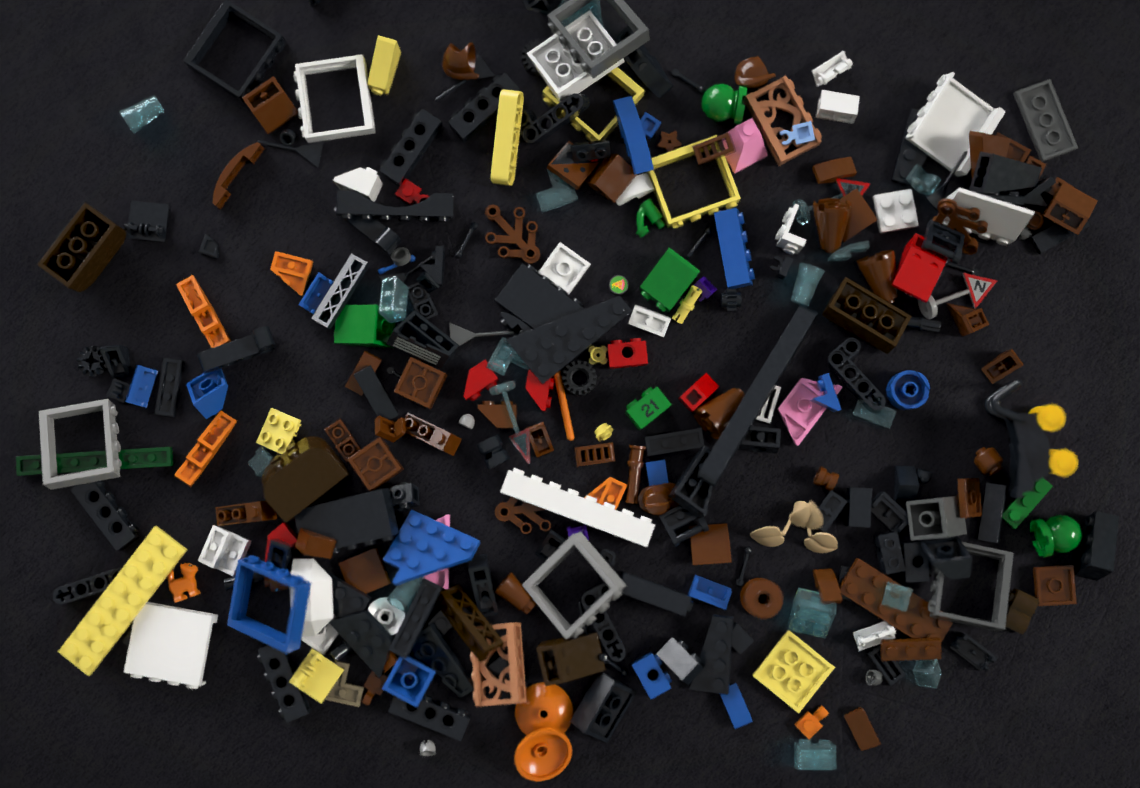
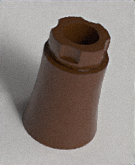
M512 572L504 578L494 591L495 594L504 598L526 615L536 605L534 599Z

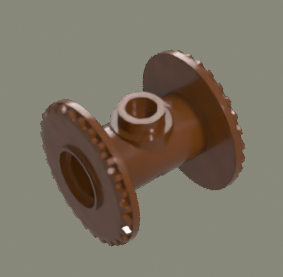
M753 578L742 587L740 601L748 613L760 619H768L780 611L783 605V594L779 586L765 578ZM764 593V600L762 602H759V595Z

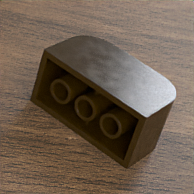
M84 203L37 265L66 287L82 292L93 284L120 249L126 238V231L98 210Z
M316 436L305 437L297 443L290 444L286 448V452L281 456L276 455L264 469L262 474L264 497L286 523L346 477L348 472L342 459L324 439Z

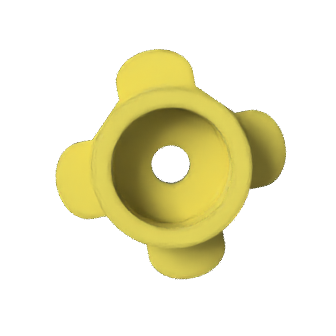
M591 346L589 348L590 364L601 363L604 365L607 363V348L605 346Z
M607 423L600 425L595 430L597 440L604 441L608 439L614 430L612 426H608Z

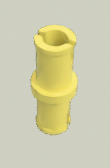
M691 286L688 294L680 301L681 305L672 317L674 320L678 319L676 322L683 324L690 310L694 309V304L702 293L701 289L697 290L698 287Z

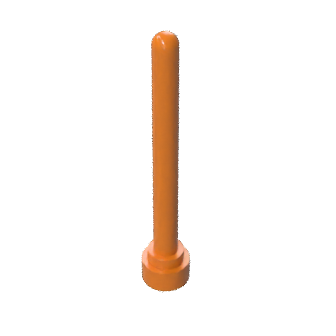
M561 371L554 375L566 436L569 441H573L574 432Z

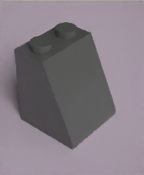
M959 496L906 502L911 540L947 538L967 534L965 518H960Z

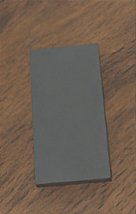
M1050 79L1013 93L1041 162L1078 149Z

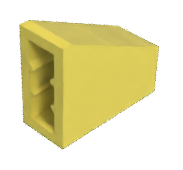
M379 35L376 41L367 85L371 92L376 95H382V93L388 95L401 51L396 40Z

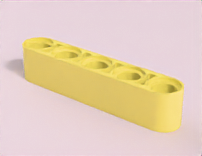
M503 89L500 93L491 167V182L494 184L511 186L514 182L524 101L523 92Z

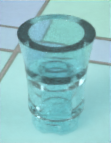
M153 95L119 112L135 134L151 120L158 117V114L164 112V109Z
M799 263L791 301L808 306L825 271L809 264Z
M425 576L397 585L387 598V601L395 608L408 612Z

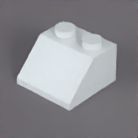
M361 167L336 176L333 180L340 190L358 191L373 202H375L383 185L377 172L368 167L366 170Z

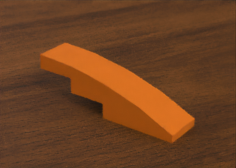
M191 275L177 283L176 285L191 315L195 318L210 347L214 348L231 342L195 277Z
M220 411L197 439V444L186 456L185 462L174 476L191 487L217 453L237 421L223 411Z

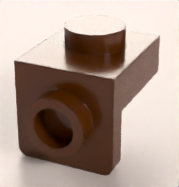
M378 416L375 419V435L394 443L405 434L404 418L401 417L396 422L382 416Z

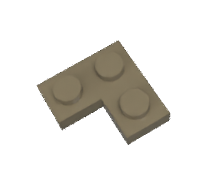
M338 661L335 664L344 669L325 700L360 707L365 687L346 683L350 663Z

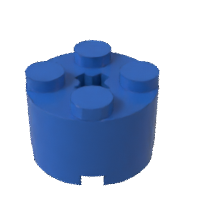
M912 370L900 372L894 375L886 385V394L889 402L900 410L918 408L929 397V382L920 372ZM907 387H910L911 389L909 390V393L905 392Z

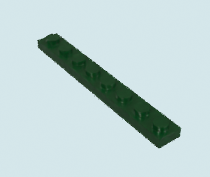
M172 447L126 449L118 452V457L122 463L120 469L173 466ZM106 451L56 454L57 473L84 472L107 467ZM41 455L16 456L17 476L41 475Z

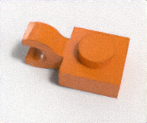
M821 705L813 714L807 711L794 725L810 740L823 726L819 721L824 719L829 712Z

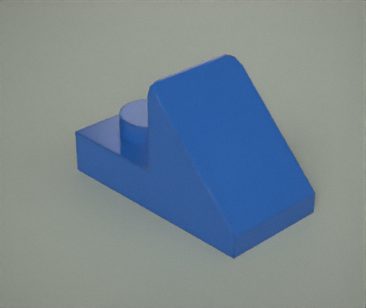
M829 373L819 376L817 385L820 392L823 391L824 395L813 398L810 401L833 412L841 410Z

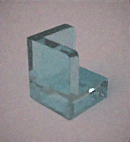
M915 165L906 178L918 193L930 195L941 181L937 175L926 173L920 165Z
M265 447L257 449L255 451L257 454L248 462L257 477L262 476L264 469L274 458Z
M887 582L882 604L906 612L912 589Z
M937 659L917 660L913 669L918 686L937 689L942 675Z

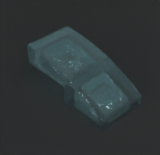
M869 241L853 243L837 250L828 257V262L848 260L851 258L852 252H866L870 248Z
M858 400L853 415L890 429L897 410L884 406L881 412L874 414L869 412ZM873 401V403H872L873 406H875V405H878V406H879V404H878L877 402H874V401Z

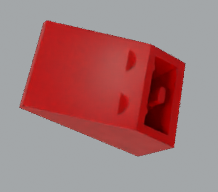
M915 233L904 248L892 286L927 303L946 264L947 258L931 250L921 249L924 237Z

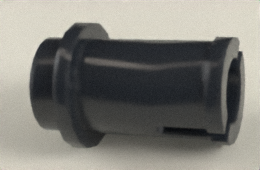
M343 640L341 645L328 653L333 663H337L347 654H351L353 649Z

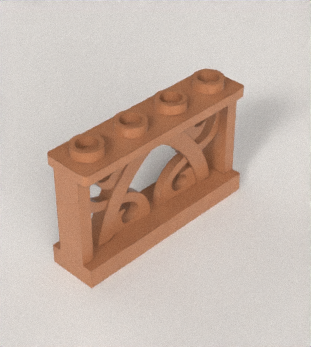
M786 75L748 94L744 98V103L778 166L819 146L822 142L820 131L817 128L815 129L812 124L815 141L796 145V141L793 140L791 143L798 149L786 155L785 150L790 144L782 145V142L787 141L789 136L785 134L787 137L785 139L782 135V139L779 140L776 137L777 133L785 129L772 128L770 126L776 117V109H781L794 115L793 125L800 124V121L802 123L813 122L810 113L806 112L803 107L802 98L796 95L792 80H788ZM777 88L783 89L786 97L781 98L779 93L777 101L773 100V91ZM768 93L769 100L757 102V98ZM769 108H771L772 116L766 117L764 112L770 113Z
M513 622L491 625L494 630L507 629V634L500 638L504 642L502 645L503 650L508 647V654H504L500 646L490 651L486 660L479 662L471 651L470 660L473 663L471 678L474 682L473 701L475 706L525 703L527 701L521 623ZM477 626L476 628L483 629V626ZM485 638L489 645L492 644L489 638ZM496 650L503 659L509 661V666L501 672L499 679L487 667L489 659ZM506 673H509V674H510V680H507V678H505V683H504V682H503V681H504V677H505ZM486 686L490 687L489 693H492L495 687H497V693L492 699L486 697ZM502 690L511 693V699H500Z

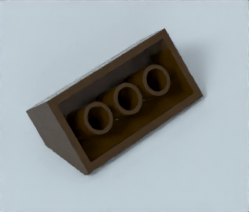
M847 277L843 279L822 313V316L886 354L896 347L912 317Z

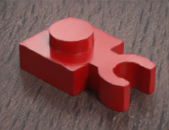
M406 178L395 193L397 197L409 205H412L414 201L418 204L422 200L429 198L425 194L420 195L422 189Z

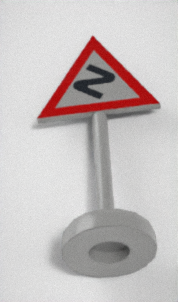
M962 273L968 289L936 301L930 295L927 303L918 299L919 309L926 319H932L937 315V305L966 294H970L974 309H976L997 280Z

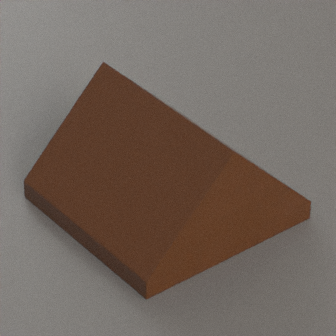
M611 154V158H605L585 183L615 203L637 174L634 175L633 168L619 154Z

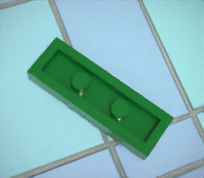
M1041 478L1034 482L1035 487L1032 488L1033 491L1023 493L1021 498H1014L1004 509L1002 520L1012 529H1016L1053 487L1046 479Z

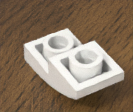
M644 173L636 176L616 200V203L620 206L635 197L640 199L654 191L655 188L649 174Z

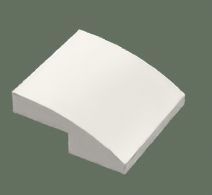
M213 525L198 561L211 568L235 576L238 560L245 558L252 541Z

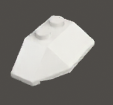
M314 558L293 559L291 574L302 576L305 580L311 582L302 636H316L334 617L332 578ZM290 587V597H291V607H292V602H293V596H294V591H295V589Z

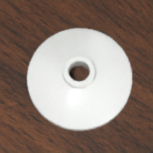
M379 598L372 602L367 609L391 635L398 632L405 618L403 607L393 598ZM383 614H386L388 616L387 621H383L381 619V616Z

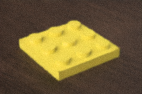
M787 630L752 676L799 713L835 667L790 630Z

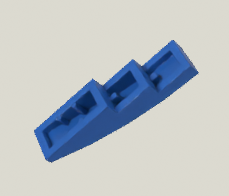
M632 96L613 100L621 138H624L627 155L630 156L634 175L654 170L644 130Z

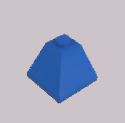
M222 369L202 373L186 384L193 405L205 419L216 415L223 409L228 384Z
M399 656L382 689L418 707L436 671L410 656L407 659Z

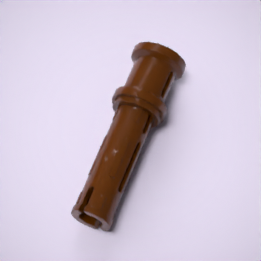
M629 445L630 459L627 461L629 477L626 503L638 504L641 468L644 466L643 453L646 450V446Z

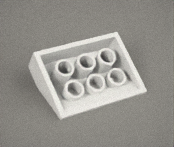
M590 10L565 27L592 61L617 45ZM554 34L527 53L559 102L573 93H580L625 62L624 58L593 79L589 73L582 70L581 63L572 58L568 47L561 45L557 34Z
M958 188L945 198L954 200L957 206L968 210L970 208H978L980 210V217L973 222L986 221L988 223L987 231L985 233H978L973 229L965 227L968 234L972 232L978 234L979 238L986 240L991 238L997 240L996 243L1001 245H1008L1014 242L1034 215V211L962 188ZM957 214L958 217L970 220L966 216ZM946 217L944 219V226H947V224L949 223V217Z

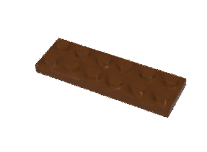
M859 558L855 559L839 586L842 595L912 639L940 638L942 642L953 624L950 621L929 617L930 611H928L927 601Z

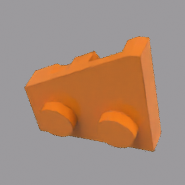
M275 251L270 270L300 296H304L313 261Z
M609 477L591 491L588 496L596 498V503L604 505L605 502L615 505L616 510L627 484Z

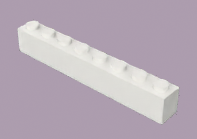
M516 468L513 471L508 470L500 491L501 493L645 547L648 546L655 527L651 523L652 519L641 516L640 519L633 517L634 513L623 509L622 512L615 510V505L607 502L601 505L596 503L597 499L588 495H586V498L578 496V491L568 488V491L560 489L561 485L551 481L548 485L543 483V478L532 475L531 478L524 476L525 472Z

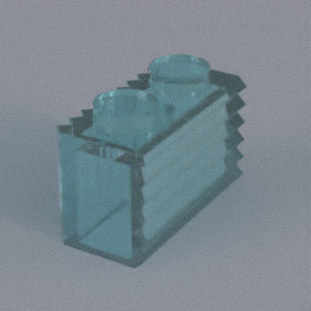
M397 276L382 279L378 314H381L389 323L403 321L406 318L409 288Z
M807 739L799 740V743H794V767L797 770H836V745L831 743L830 740H819V743H811V740Z

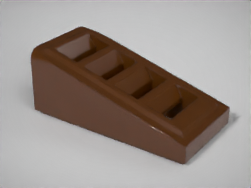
M730 133L722 134L692 146L699 165L736 152ZM723 140H726L728 146L726 150L722 142ZM715 143L719 144L721 152L717 151ZM711 145L713 155H710L707 146ZM700 148L704 149L706 158H703Z
M613 442L576 447L577 467L615 462ZM606 447L609 456L607 459H605L604 448ZM600 448V460H597L596 449ZM591 449L593 453V461H590L588 450ZM583 450L585 451L586 462H582L581 451Z

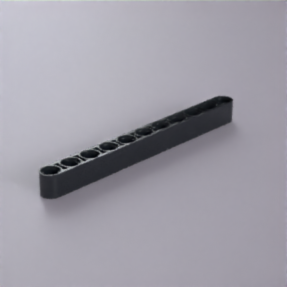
M803 304L799 306L697 475L698 479L712 487L716 486L812 327L818 312Z

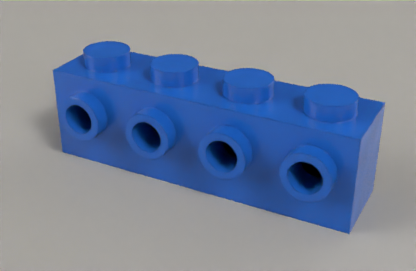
M737 208L715 212L714 216L727 287L734 289L753 285L752 280L755 279L753 268L749 267L751 254L749 249L746 250L745 242H748L746 231L742 229V224L745 223L743 213H739Z

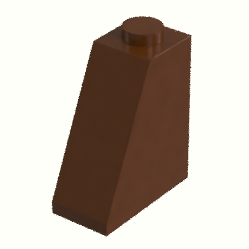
M970 131L969 145L972 178L980 152L1006 157L1011 139Z

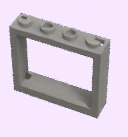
M109 399L39 411L44 486L52 490L120 477V466H122V463L118 457V452H120L121 448L117 440L119 427L115 419L118 412L116 411L115 404ZM103 411L107 467L57 476L54 419Z
M581 532L573 534L522 584L565 639L572 636L576 638L584 631L582 628L586 624L589 626L597 619L595 615L598 612H604L610 606L608 603L612 599L614 601L618 599L622 594L621 590L626 586ZM577 547L610 586V589L570 626L538 585Z

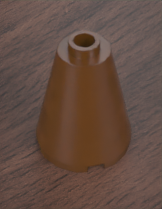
M826 198L819 199L818 204L815 201L813 202V212L820 246L826 253H835L841 247L852 208L851 202L845 200V203H840V199Z
M894 250L878 252L873 256H866L857 260L858 267L873 293L889 303L895 302L898 293L897 288L892 286L896 275Z
M739 388L728 390L697 407L693 411L696 413L694 415L695 420L705 432L709 430L713 433L710 436L718 440L745 397V393Z

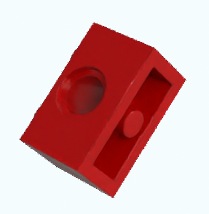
M641 338L630 339V342L622 343V340H613L611 344H607L609 369L648 365L646 341H641ZM623 349H631L633 355L630 358H625L622 355Z

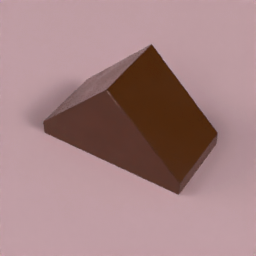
M1013 349L1001 353L982 367L981 370L990 382L994 384L1024 364Z
M543 422L528 427L530 442L536 457L554 451Z
M300 528L295 547L304 555L331 559L336 539Z

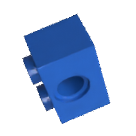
M649 652L631 662L650 699L671 689L669 683L672 680L667 671L662 672L660 668L662 662L657 654L653 656L652 652ZM652 669L658 671V676L655 679L647 677L648 672Z

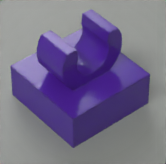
M705 276L694 284V286L698 287L697 290H702V296L698 299L699 301L705 298L708 299L717 291Z

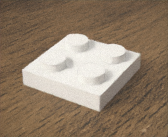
M912 189L873 196L880 233L919 226Z

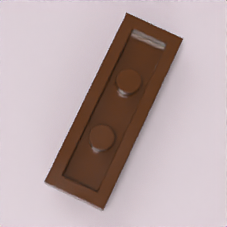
M940 638L880 640L881 660L941 659Z

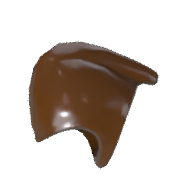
M471 42L463 50H460L450 43L444 53L442 64L446 75L460 80L479 78V74L474 72L476 61L474 44Z
M759 56L743 60L738 64L735 72V82L738 86H744L747 89L756 88L766 84L776 74H769L763 61Z

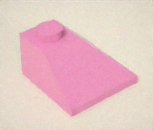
M752 118L727 132L732 137L736 152L726 155L725 158L734 174L768 156L762 135ZM723 140L722 142L726 150L728 146L726 140Z

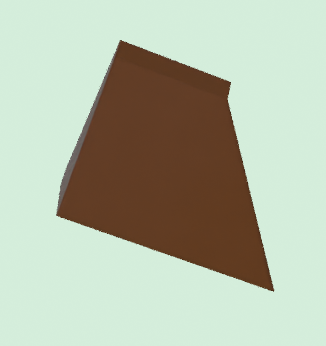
M946 303L962 337L989 325L982 308L974 309Z

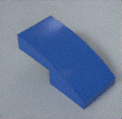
M665 460L645 463L649 486L668 483Z
M737 683L730 685L729 694H720L734 729H737L753 721Z

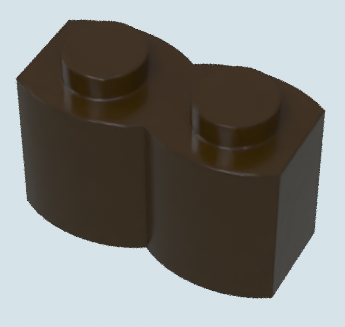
M1015 588L1009 591L1005 627L1023 635L1038 606L1039 599Z

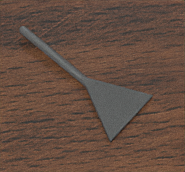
M449 323L450 338L459 346L474 337L510 335L515 333L514 331L473 333Z

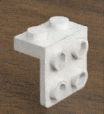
M795 204L793 208L789 207L788 211H786L782 220L785 224H782L775 237L778 240L776 246L783 248L785 253L794 255V253L798 254L806 242V239L788 233L798 210V204Z

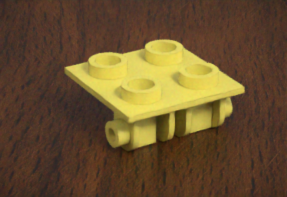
M271 408L256 443L283 454L286 452V448L292 444L291 441H295L293 436L297 437L295 432L297 433L302 425L300 424L301 420Z
M311 649L289 682L322 704L344 669L322 656L318 651Z

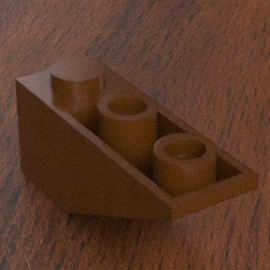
M407 413L405 417L406 433L454 456L462 438L410 413Z
M267 501L215 507L217 526L277 519L276 511Z

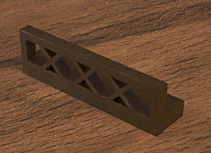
M459 584L440 593L436 605L479 662L486 660L490 651L503 645L502 639ZM457 592L461 600L454 599L451 594ZM462 607L469 608L472 611V615L464 613ZM473 622L481 623L483 629L476 628ZM485 636L491 637L495 642L489 645L484 638Z

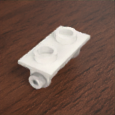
M844 51L812 70L817 86L826 85L838 73L841 74L845 70L851 69L853 63L851 59H846Z
M883 621L852 633L858 650L861 651L880 644V640L895 639L894 634H896L893 626Z

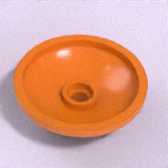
M538 682L527 687V702L516 703L515 718L521 731L526 736L534 731L545 728H552L565 733L573 717L572 702L565 690L556 684L545 686L544 682ZM542 710L547 711L546 717L540 715Z
M545 728L534 731L527 735L516 749V768L524 778L531 781H546L554 778L570 762L572 756L571 743L563 732L556 729Z

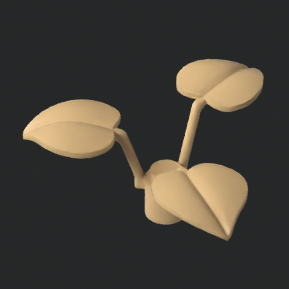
M804 501L794 503L793 512L790 514L783 531H780L778 527L767 526L750 533L751 538L767 547H776L783 544V535L786 534L792 522L795 526L807 527L810 538L805 539L804 544L809 550L816 553H828L838 548L837 539L833 535L824 532L812 534L811 529H817L823 524V517L812 501L810 503Z

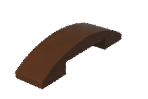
M256 142L240 151L222 171L213 194L212 204L217 208L221 209L231 196L226 189L246 161L249 160L254 164L264 151V147L260 143Z

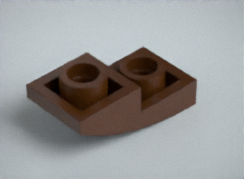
M851 157L826 161L812 167L818 184L832 183L838 178L854 177L857 174Z
M364 351L345 387L362 396L364 392L353 374L369 365L376 372L382 359Z
M341 418L324 429L346 462L348 458L361 450Z
M833 569L813 570L815 586L819 590L821 604L841 603L842 596Z

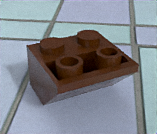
M274 76L242 97L268 134L298 114V110Z
M1063 182L1042 215L1079 235L1098 200Z

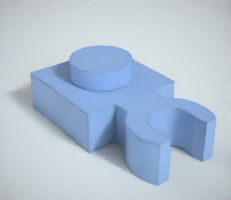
M811 121L793 125V131L791 132L788 130L780 132V135L786 134L789 136L787 141L782 142V145H789L793 140L796 141V145L815 141Z

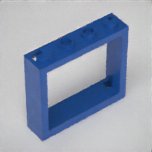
M249 555L247 558L239 559L227 626L284 653L300 649L311 582L305 580L302 576L289 573L286 569L277 568L273 563L261 561L257 556ZM254 571L295 589L287 635L246 616Z

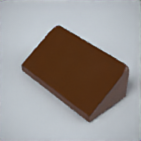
M862 707L843 715L861 751L881 744Z

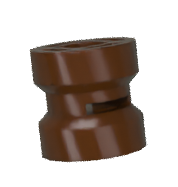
M821 466L815 475L813 484L817 486L822 485L826 490L831 491L838 481L839 474L835 472L829 473L826 468Z

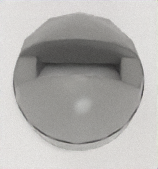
M465 414L461 416L458 424L473 429L475 419L471 414Z
M428 740L427 743L426 741L421 743L420 755L432 756L436 754V747L433 741Z

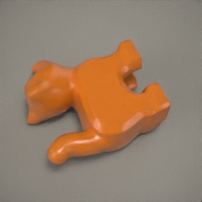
M191 563L180 564L183 578L175 579L173 570L167 576L169 590L173 594L175 603L188 598L184 594L185 591H188L190 597L201 594L200 590L197 589L195 574L198 571L196 565Z

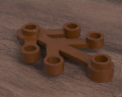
M951 199L940 200L937 206L939 214L933 217L932 220L943 225L944 219L949 217L950 221L946 227L953 230L956 228L958 232L965 235L962 251L968 255L977 253L978 242L975 238L970 237L965 227L973 229L978 233H985L987 231L988 223L986 221L973 222L979 219L980 210L978 208H970L968 210L959 207ZM957 214L966 216L970 220L958 217Z
M489 205L485 210L487 219L496 221L509 236L496 235L493 232H489L485 236L486 242L490 245L495 243L517 244L521 249L509 250L506 246L500 247L498 255L503 259L519 257L529 264L537 262L540 258V251L535 246V236L538 230L537 223L534 221L527 223L526 228L529 234L528 244H526L522 239L525 210L522 207H517L514 210V230L500 215L499 207ZM491 209H495L496 214L491 215L489 214V211ZM518 210H521L523 212V215L517 216L516 212ZM534 224L536 228L534 230H530L528 228L529 225ZM490 235L495 237L492 242L488 241ZM503 249L507 250V254L504 256L500 254V251ZM533 251L534 256L529 257L527 252Z
M511 496L507 502H502L495 508V516L498 520L504 522L510 520L520 528L523 534H529L532 531V526L530 523H524L514 514L523 513L538 524L542 531H548L551 528L550 521L544 520L534 513V511L547 509L525 501L521 506L513 507L518 500L515 497ZM503 508H506L508 510V514L506 516H503L501 514V510ZM543 522H548V529L542 528ZM526 524L530 527L528 532H524L522 529Z

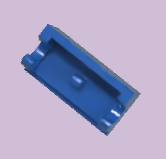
M318 272L298 305L314 314L334 281Z
M136 365L125 402L147 408L158 371Z
M695 575L688 595L726 610L732 591L729 587Z

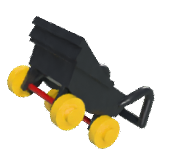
M1020 380L1007 382L989 395L984 403L985 410L990 415L1006 421L1011 439V444H1009L1011 461L1008 496L1014 498H1021L1023 493L1033 491L1032 488L1035 487L1034 482L1048 474L1068 476L1077 468L1076 456L1068 450L1050 449L1049 440L1044 433L1045 430L1055 431L1064 425L1065 414L1060 407L1056 405L1037 406L1032 408L1028 414L1015 413L1000 406L1001 400L1021 387L1022 382Z

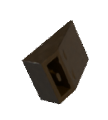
M597 632L578 635L576 638L572 636L568 639L559 638L542 641L536 648L545 686L565 683L606 670L604 662L599 660L602 650Z

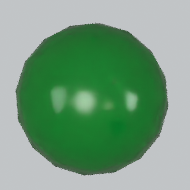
M714 84L706 90L701 102L704 113L709 119L716 122H723L731 118L733 124H741L745 109L743 102L744 97L747 96V87L739 86L738 90L735 91L729 85Z
M1055 515L1048 518L1046 522L1041 518L1032 520L1030 523V532H1034L1036 541H1032L1037 554L1043 556V558L1052 556L1053 551L1057 553L1069 552L1075 549L1081 541L1080 525L1069 516Z

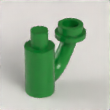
M651 199L643 202L637 212L638 231L635 234L640 238L649 232L648 226H644L645 215L652 225L656 224L659 229L665 226V223L662 221V214Z

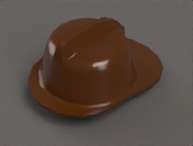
M664 483L645 487L638 497L640 507L649 514L661 515L679 506L678 503L668 497L676 484Z

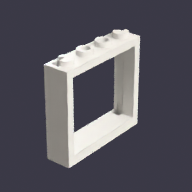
M363 55L295 64L296 71H294L293 77L295 83H298L296 98L297 101H300L301 105L298 108L299 118L303 119V126H301L302 137H305L308 143L375 133L370 90L367 85L366 61ZM357 67L365 126L313 133L305 75Z

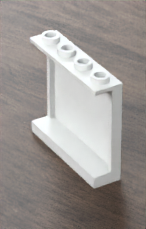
M952 72L939 78L937 88L927 97V104L919 110L918 118L909 126L907 130L909 133L905 139L950 172L964 151H967L966 157L955 172V175L959 177L967 175L971 168L969 132L975 131L992 135L1006 111L1000 107L994 109L953 79L955 73Z
M147 602L133 621L124 673H130V677L133 678L149 677L150 681L155 682L167 680V684L170 685L183 683L186 684L187 688L198 689L199 686L205 685L206 681H202L212 625L217 622L218 614Z

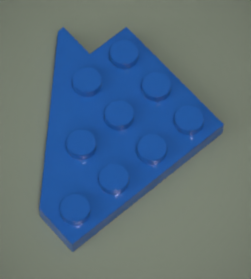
M411 509L399 534H397L383 560L385 563L399 569L392 581L393 585L397 586L472 560L480 545V540Z

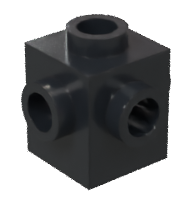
M399 482L396 486H390L392 504L398 511H408L411 507L420 506L419 487L407 482Z

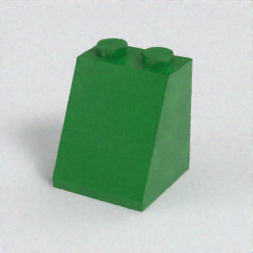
M669 247L640 286V294L645 299H652L656 302L655 306L662 312H670L700 271Z
M345 305L335 323L334 343L346 346L393 348L386 343L395 329L396 310L379 305Z

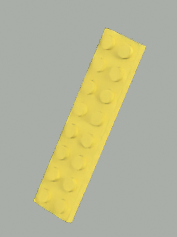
M155 526L58 652L85 674L91 675L179 562L187 549L161 528Z

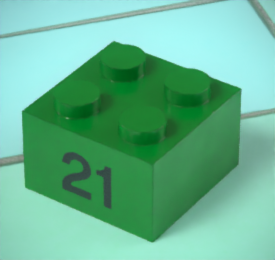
M652 387L648 388L642 393L641 396L643 398L637 401L635 399L626 407L628 410L625 414L639 431L672 405L658 387L654 389Z

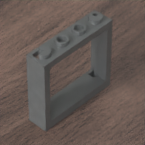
M569 0L547 15L549 21L547 25L551 29L552 34L556 33L559 36L558 39L561 45L568 47L572 58L575 61L578 60L581 63L582 70L589 73L593 79L650 40L649 29L624 0H607V2L634 33L594 61L590 59L560 23L593 0Z
M962 542L969 554L999 560L992 622L940 612L944 574L934 566L933 573H935V577L930 586V592H933L932 600L928 603L929 617L997 632L1005 630L1014 553Z

